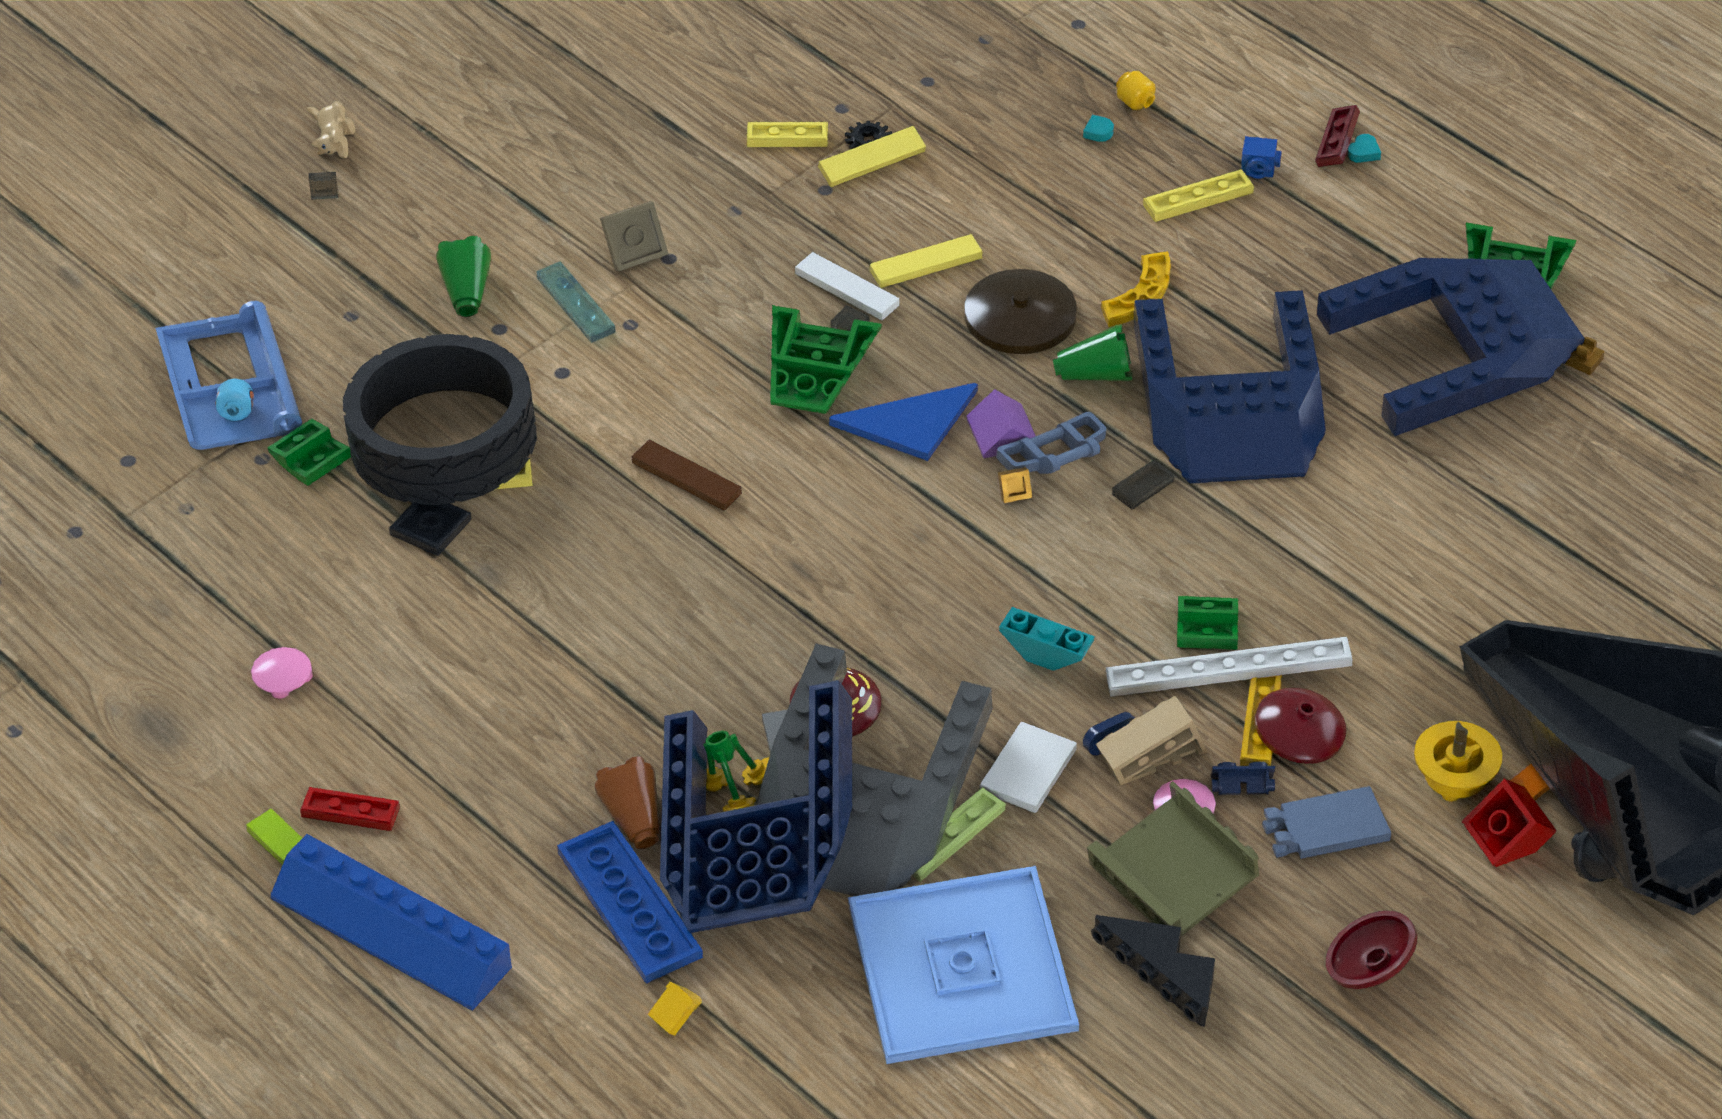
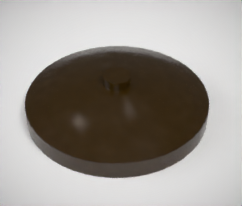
M1011 269L991 274L973 286L965 301V322L970 333L985 346L1004 353L1032 354L1051 349L1070 335L1076 323L1077 305L1071 290L1059 279L1036 270Z

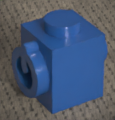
M1245 136L1241 169L1246 175L1255 179L1273 178L1275 167H1280L1282 151H1277L1278 139Z

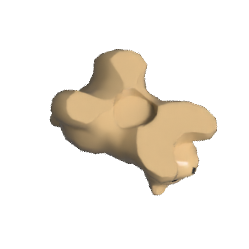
M334 101L332 104L324 106L320 112L315 107H308L307 111L316 119L321 129V137L312 142V146L319 149L317 154H334L337 151L340 158L346 159L348 156V142L345 136L355 133V125L350 118L345 117V107L339 101Z

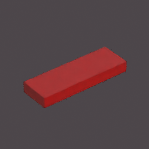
M309 787L300 813L303 818L392 831L400 804L398 800Z

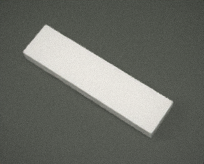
M814 252L795 266L796 275L880 320L885 319L899 306L898 297Z

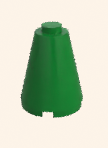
M1122 324L1115 325L1057 352L1058 358L1053 359L1056 376L1061 375L1063 380H1133V372H1129L1131 360L1125 333H1121L1123 329Z

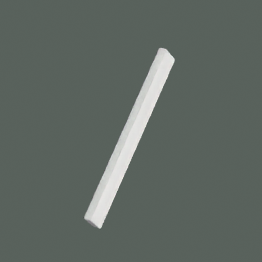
M1347 637L1106 667V677L1110 697L1247 680L1255 677L1262 678L1352 666V655Z

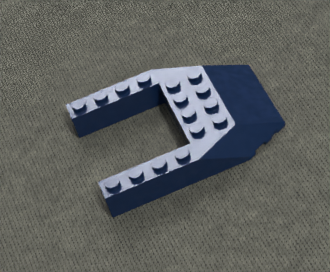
M1418 258L1318 293L1317 317L1329 335L1431 300L1472 361V363L1384 394L1381 416L1394 437L1548 381L1554 375V371L1562 363H1566L1571 353L1576 351L1579 345L1582 346L1585 339L1531 260Z
M1303 290L1275 292L1273 319L1284 371L1176 377L1163 299L1135 300L1134 331L1153 444L1158 450H1163L1167 454L1169 462L1174 468L1181 471L1183 478L1189 484L1305 477L1310 461L1313 460L1319 442L1320 440L1322 441L1325 435L1326 428L1320 372Z
M836 680L809 686V795L706 815L707 753L703 744L706 743L708 728L694 710L664 716L660 881L669 893L688 931L695 933L811 911L841 849L852 810V698L840 681Z

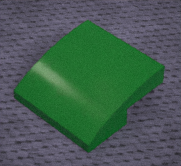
M312 418L268 447V451L273 458L291 475L307 486L351 457L350 447L332 438L330 429Z
M1178 596L1177 647L1237 650L1238 598Z

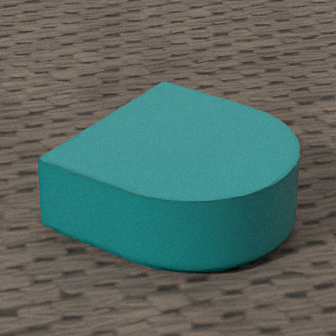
M1092 114L1083 130V138L1097 142L1107 141L1114 134V124L1108 118Z

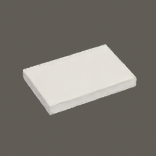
M1020 722L981 782L980 789L983 787L1000 800L1036 813L1077 750V742Z

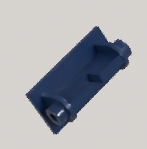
M1233 762L1219 763L1218 766H1213L1211 771V778H1217L1212 779V792H1218V795H1240V783H1246L1247 795H1269V791H1275V779H1269L1273 778L1275 766H1268L1266 762H1252L1249 766H1236V763Z

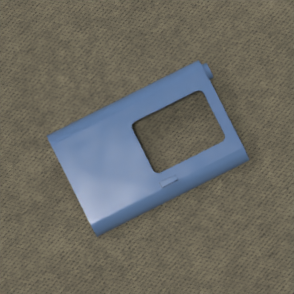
M247 302L240 308L239 314L211 317L205 320L155 328L188 442L192 448L204 450L283 436L302 425V419L266 307L262 302ZM236 332L242 333L256 378L243 380L252 387L254 393L252 411L246 418L240 421H230L221 417L217 412L215 401L218 387L221 384L200 386L188 345L190 340Z

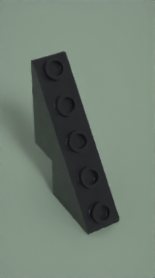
M1096 915L1095 927L1091 930L1094 940L1098 944L1106 946L1121 963L1127 964L1137 972L1143 982L1150 983L1156 988L1166 1001L1172 1002L1181 1009L1190 1021L1205 1027L1214 979L1215 958L1179 953L1181 927Z

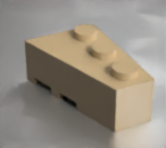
M1176 696L1159 703L1151 711L1141 717L1134 718L1128 725L1114 733L1108 734L1103 740L1096 743L1105 763L1120 785L1156 772L1155 767L1171 762L1174 766L1182 763L1181 757L1197 752L1199 756L1208 753L1193 720Z

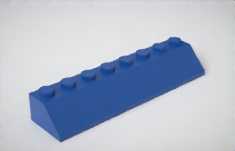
M306 834L286 855L270 895L271 899L472 1011L512 968L509 944L309 834Z

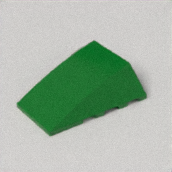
M1467 222L1465 224L1468 258L1531 260L1550 289H1552L1577 241L1549 236L1545 249L1492 240V226Z
M772 305L770 403L776 406L826 414L882 328V324L854 319L851 331L801 323L800 310Z

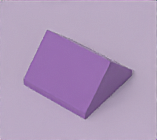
M995 389L967 415L968 424L983 459L996 456L997 448L1016 442L1025 437L1030 439L1036 436L1022 404Z

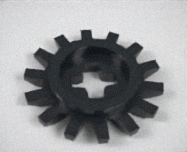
M866 121L864 124L857 122L856 128L849 127L851 133L845 132V137L848 138L845 139V143L849 144L850 149L872 142V140L864 141V136H873L874 141L893 133L892 131L886 132L888 126L881 127V122L878 121L875 124L870 123V121Z

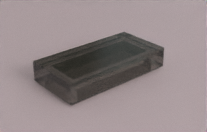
M1153 459L1112 487V495L1133 510L1173 483L1175 474Z

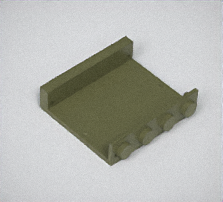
M1172 781L1169 784L1171 799L1106 849L1096 840L1087 847L1090 865L1151 923L1181 927L1182 936L1259 876V857L1253 848L1248 845L1244 846L1238 841L1236 834L1228 826L1223 827L1217 822L1210 809L1207 807L1202 808L1196 803L1194 796L1186 788L1181 789Z

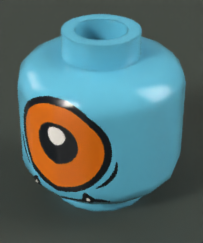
M235 378L224 381L217 390L215 401L217 412L226 420H243L252 411L253 389L247 382Z

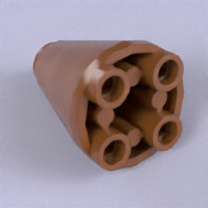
M636 756L627 760L623 765L615 768L606 767L596 773V794L626 837L637 849H646L655 845L659 841V816L654 767L650 763L644 762L643 757Z

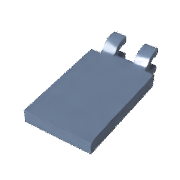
M1370 786L1282 803L1280 810L1275 807L1264 809L1266 820L1262 821V826L1266 834L1274 833L1276 844H1273L1272 849L1276 858L1298 852L1300 859L1382 843L1390 841L1391 838L1390 828Z

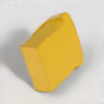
M669 981L666 985L667 989L649 1011L648 1015L665 1031L675 1036L692 1012L697 1010L702 1000L700 996Z

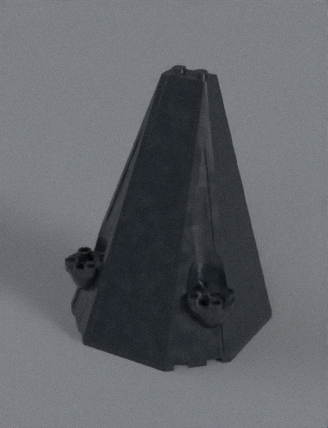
M1504 620L1459 646L1464 664L1463 669L1467 678L1567 812L1584 828L1582 832L1575 834L1571 841V846L1574 849V865L1580 877L1592 882H1602L1606 879L1618 878L1625 888L1693 916L1722 898L1721 651Z

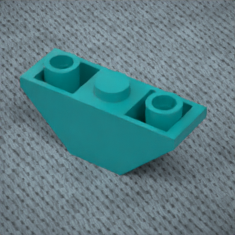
M1011 607L999 626L1000 633L1027 662L1052 671L1082 661L1095 639L1093 635L1015 607Z

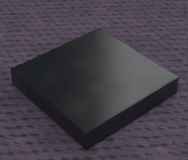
M413 502L389 527V532L393 537L439 556L472 520L471 512L450 503L425 505Z

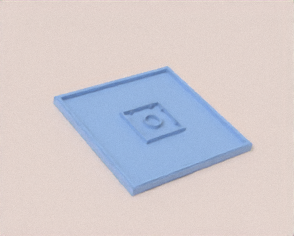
M1036 866L848 897V906L886 1064L1079 1031L1078 1018Z

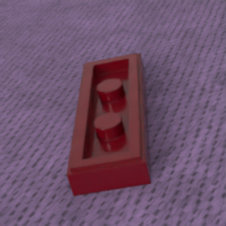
M1357 105L1332 109L1315 158L1318 167L1342 164L1344 162L1360 114Z

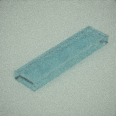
M561 261L536 271L539 282L591 343L616 333L614 323Z

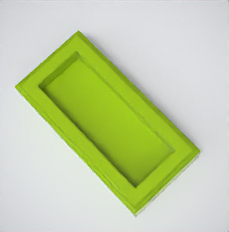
M269 809L246 824L247 832L282 865L286 855L302 839L273 809Z

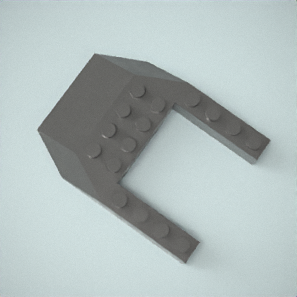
M815 644L774 740L756 805L809 795V686L839 680L841 684L843 683L847 673L844 650ZM961 681L922 781L852 763V810L841 849L822 888L850 896L895 890L903 887L911 880L912 874L933 859L992 712L991 688Z

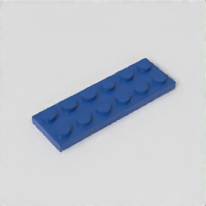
M614 821L557 845L559 856L646 984L703 958L702 948L688 931L680 916Z

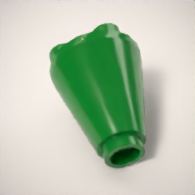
M469 236L464 240L452 242L442 241L438 244L436 260L452 306L459 316H474L478 313V308L482 302L492 261L491 250L486 244L482 243L481 238L478 236Z

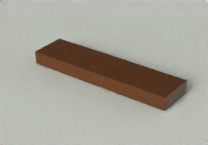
M650 439L632 455L633 464L723 511L742 494L741 486Z

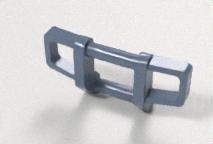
M1085 412L1058 424L1057 428L1030 439L1025 437L1016 442L998 447L996 458L1007 470L1026 467L1029 472L1037 471L1040 474L1053 473L1060 470V466L1080 458L1093 457L1099 454V443L1105 439L1107 428L1093 413ZM1083 425H1088L1096 433L1085 439L1076 429ZM1062 439L1071 450L1055 456L1054 454L1045 455L1039 447ZM1020 453L1027 461L1015 462L1010 455Z

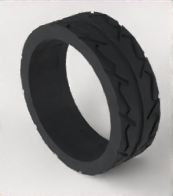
M455 334L426 336V338L419 337L404 341L381 351L382 354L380 355L376 354L358 369L351 378L353 379L352 383H348L343 396V412L346 413L344 421L352 461L359 476L373 489L387 497L403 502L410 501L411 503L425 505L455 503V501L462 502L480 497L499 488L500 484H505L518 474L530 459L527 458L529 454L533 453L537 441V432L529 376L523 364L512 353H509L507 349L492 341L474 336L470 338L468 335ZM468 391L479 393L495 399L508 408L502 418L487 431L472 439L443 447L417 448L400 445L384 439L373 431L381 418L394 407L409 399L433 392Z

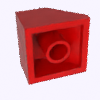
M1505 778L1461 821L1495 867L1536 853L1557 832L1524 786Z

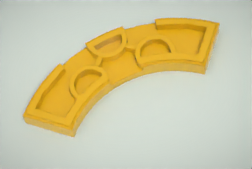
M1168 251L1141 255L1142 273L1137 286L1118 297L1101 301V310L1108 327L1134 320L1135 300L1161 299L1164 296L1169 285L1171 271Z

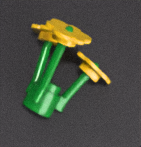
M723 730L712 733L706 738V743L703 744L707 753L709 767L707 768V790L718 791L722 786L728 785L732 798L723 807V812L754 806L756 802L755 797L746 799L745 795L739 796L728 762L733 759L736 749L748 764L742 772L745 785L752 783L753 785H759L763 782L769 757L753 761L740 745L736 734L729 735L727 731ZM715 760L721 764V769L715 767Z

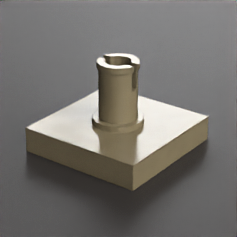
M649 201L600 218L615 271L619 272L669 254L654 202Z

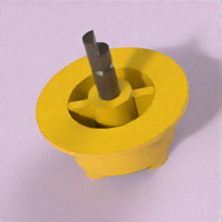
M1447 721L1429 727L1419 736L1415 744L1414 758L1428 785L1435 792L1441 794L1444 800L1454 802L1459 798H1467L1477 794L1498 774L1502 765V750L1495 737L1482 727L1463 721Z

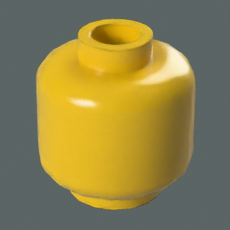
M1140 71L1126 72L1118 79L1116 84L1117 97L1131 109L1141 110L1153 104L1156 91L1155 83Z

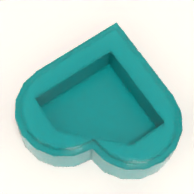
M1370 134L1358 135L1355 142L1351 143L1348 147L1347 155L1349 160L1361 163L1381 160V151L1375 137Z

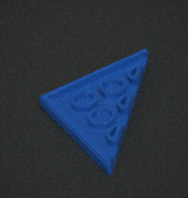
M966 384L832 415L829 418V426L928 461L978 392V384Z

